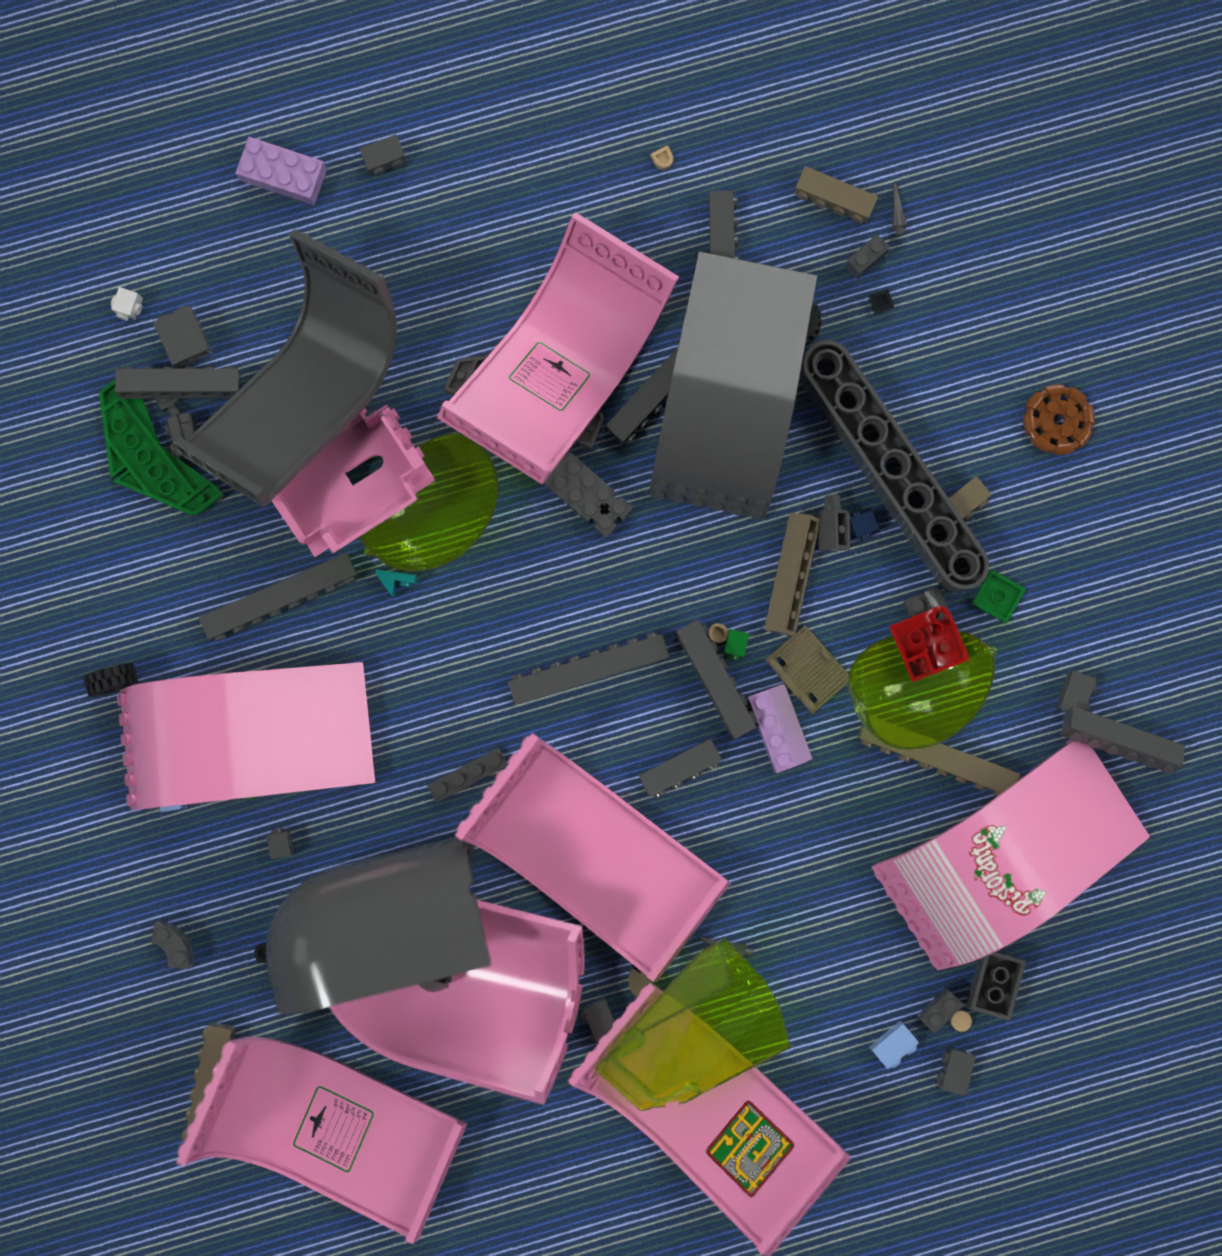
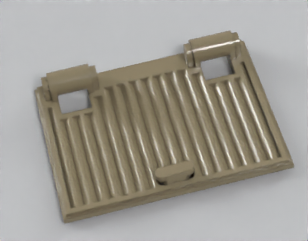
M806 625L765 659L766 663L774 669L780 679L802 701L811 714L816 712L852 680V677ZM779 656L786 663L783 667L776 661ZM810 693L817 698L815 703L808 697Z

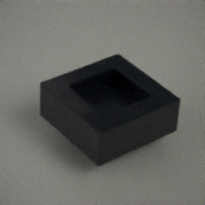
M888 289L868 296L874 315L894 309Z

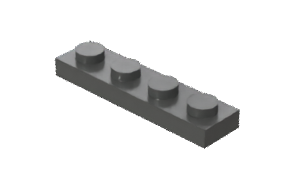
M497 748L427 786L437 803L508 766L500 748Z

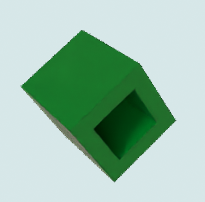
M729 629L723 654H727L728 659L736 661L739 658H744L749 634Z

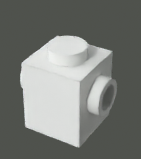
M119 287L116 296H113L111 300V310L117 314L116 317L128 321V318L135 320L137 315L141 313L143 298L136 292Z

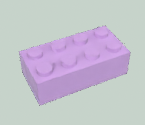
M248 137L236 170V175L242 182L315 205L327 168L321 160Z

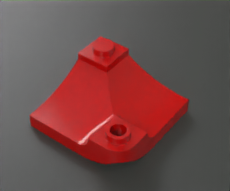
M944 606L933 607L889 626L911 682L970 660L952 615ZM938 612H941L943 614V618L941 620H938L936 618V614Z

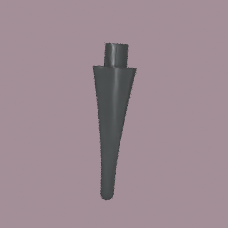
M893 184L892 231L896 230V236H903L907 222L901 206L897 184Z
M699 937L700 941L723 949L743 959V956L752 958L754 950L746 948L747 944Z

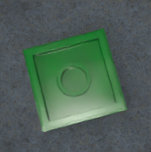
M991 569L971 605L1007 624L1026 588Z

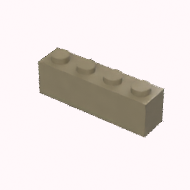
M807 166L804 167L794 194L801 200L813 201L818 207L830 208L837 215H846L851 217L856 223L865 224L878 198L874 194Z

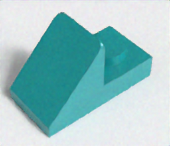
M376 570L375 572L394 598L397 582L402 587L411 588L412 584L417 585L418 577L416 575Z

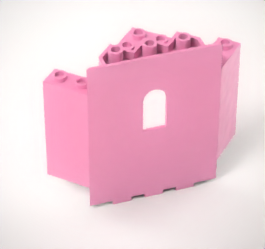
M387 404L367 417L365 414L368 411L364 408L272 500L298 541L302 545L307 544L314 557L329 548L332 553L341 549L418 500L415 494L436 481L422 460L425 456L419 446L414 448L409 440L412 438L410 432L406 427L402 429L397 421L400 419L394 408L390 410ZM373 456H381L383 458V465L379 470L357 484H351L346 475L347 472Z

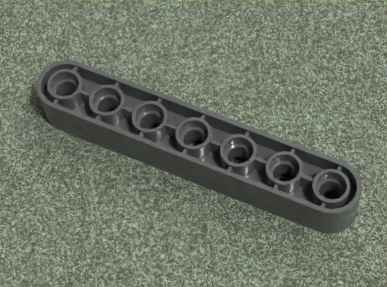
M824 340L812 345L802 360L799 375L802 385L930 573L943 589L953 593H962L980 585L985 580L989 571V559L986 552L852 356L843 345L835 341ZM820 362H828L833 367V373L822 375L818 371L817 365ZM845 394L851 395L855 399V407L850 409L843 407L840 403V397ZM866 427L874 428L878 434L877 440L873 442L867 441L863 437V429ZM886 461H896L900 465V473L897 475L889 474L885 469ZM910 493H917L922 497L923 504L921 508L910 506L908 503ZM933 526H939L944 529L945 539L938 542L932 538L931 529ZM956 559H962L967 563L968 571L965 575H959L955 572L953 565Z

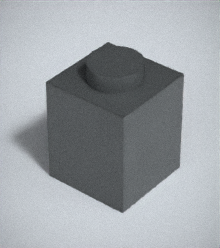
M284 828L271 830L272 834L266 835L271 859L294 854L290 830L284 831Z

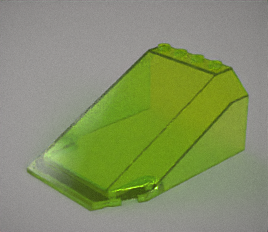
M723 938L700 951L622 1035L596 1067V1072L640 1111H645L652 1108L666 1107L665 1103L679 1101V1104L687 1103L792 1047L780 1005L766 980L726 938Z

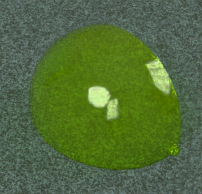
M462 433L444 434L419 445L420 450L425 456L422 460L436 481L415 494L418 500L359 536L366 548L363 552L368 557L373 555L386 565L403 571L431 570L455 560L471 548L487 528L496 507L498 478L494 464L481 445Z
M959 631L970 660L911 682L893 635L885 637L865 649L851 666L848 680L853 708L864 727L877 739L891 747L915 750L941 743L963 729L975 717L986 701L994 679V655L997 653L996 648L987 645L976 636Z

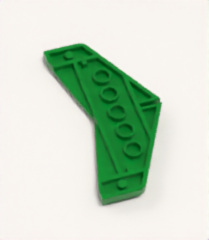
M116 379L100 391L99 398L110 478L114 479L128 469L113 482L192 516L201 514L224 496L217 486L160 445L143 399H119L115 392Z

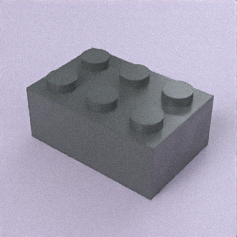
M998 951L978 959L966 1007L970 1010L1010 1021L1026 961Z

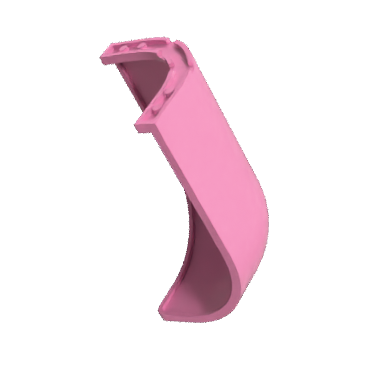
M477 900L492 962L491 966L453 975L452 982L448 983L450 986L438 992H427L419 985H413L330 1006L336 1018L353 1036L372 1050L391 1060L544 1105L567 1052L568 1045H565L568 1033H573L583 986L579 984V978L584 975L582 926Z

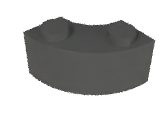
M162 920L155 922L151 943L158 945L164 950L168 958V967L187 970L194 967V951L186 934L172 923Z

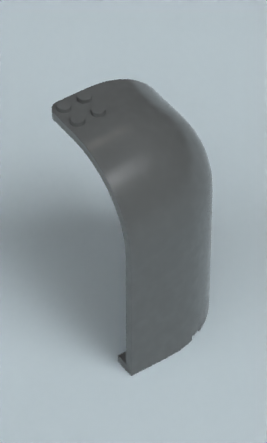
M452 837L336 866L311 876L298 885L281 903L271 922L267 936L266 961L269 973L268 979L272 986L273 1001L279 1014H290L324 1008L491 966L492 962L476 894L471 893L470 885L474 883L472 869L469 866L471 856L475 853L474 845L464 842L458 837Z

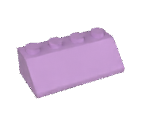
M785 684L747 697L751 711L757 719L756 724L774 773L790 769L812 759Z

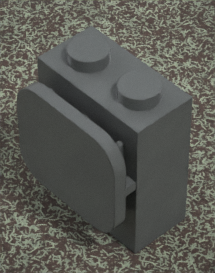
M190 306L179 307L176 309V312L170 315H161L157 318L158 320L153 322L170 362L176 369L213 354L201 322Z

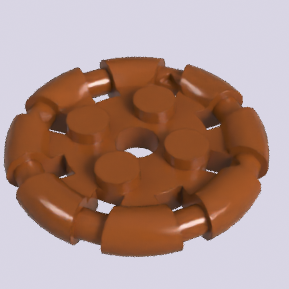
M1064 384L1049 385L1043 387L1042 391L1035 392L1025 406L1026 413L1023 415L1024 430L1032 439L1031 443L1045 453L1052 452L1054 455H1067L1075 452V449L1078 447L1082 448L1093 433L1091 431L1092 425H1095L1094 410L1092 405H1089L1086 401L1087 397L1072 386L1070 388L1064 387ZM1061 395H1066L1067 400H1060ZM1046 397H1048L1050 401L1047 404H1045L1043 401V399ZM1077 404L1082 408V411L1079 413L1077 407H1075ZM1034 411L1039 412L1038 418L1033 416ZM1055 415H1060L1063 418L1062 425L1054 423L1053 418ZM1079 422L1084 423L1083 429L1078 428ZM1038 427H1040L1043 432V434L1040 436L1037 434L1035 430ZM1072 436L1074 441L1070 443L1066 438ZM1050 439L1057 440L1056 445L1050 444Z

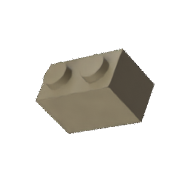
M976 476L953 494L949 500L965 522L973 515V509L976 507L981 509L989 502L987 498L992 494Z

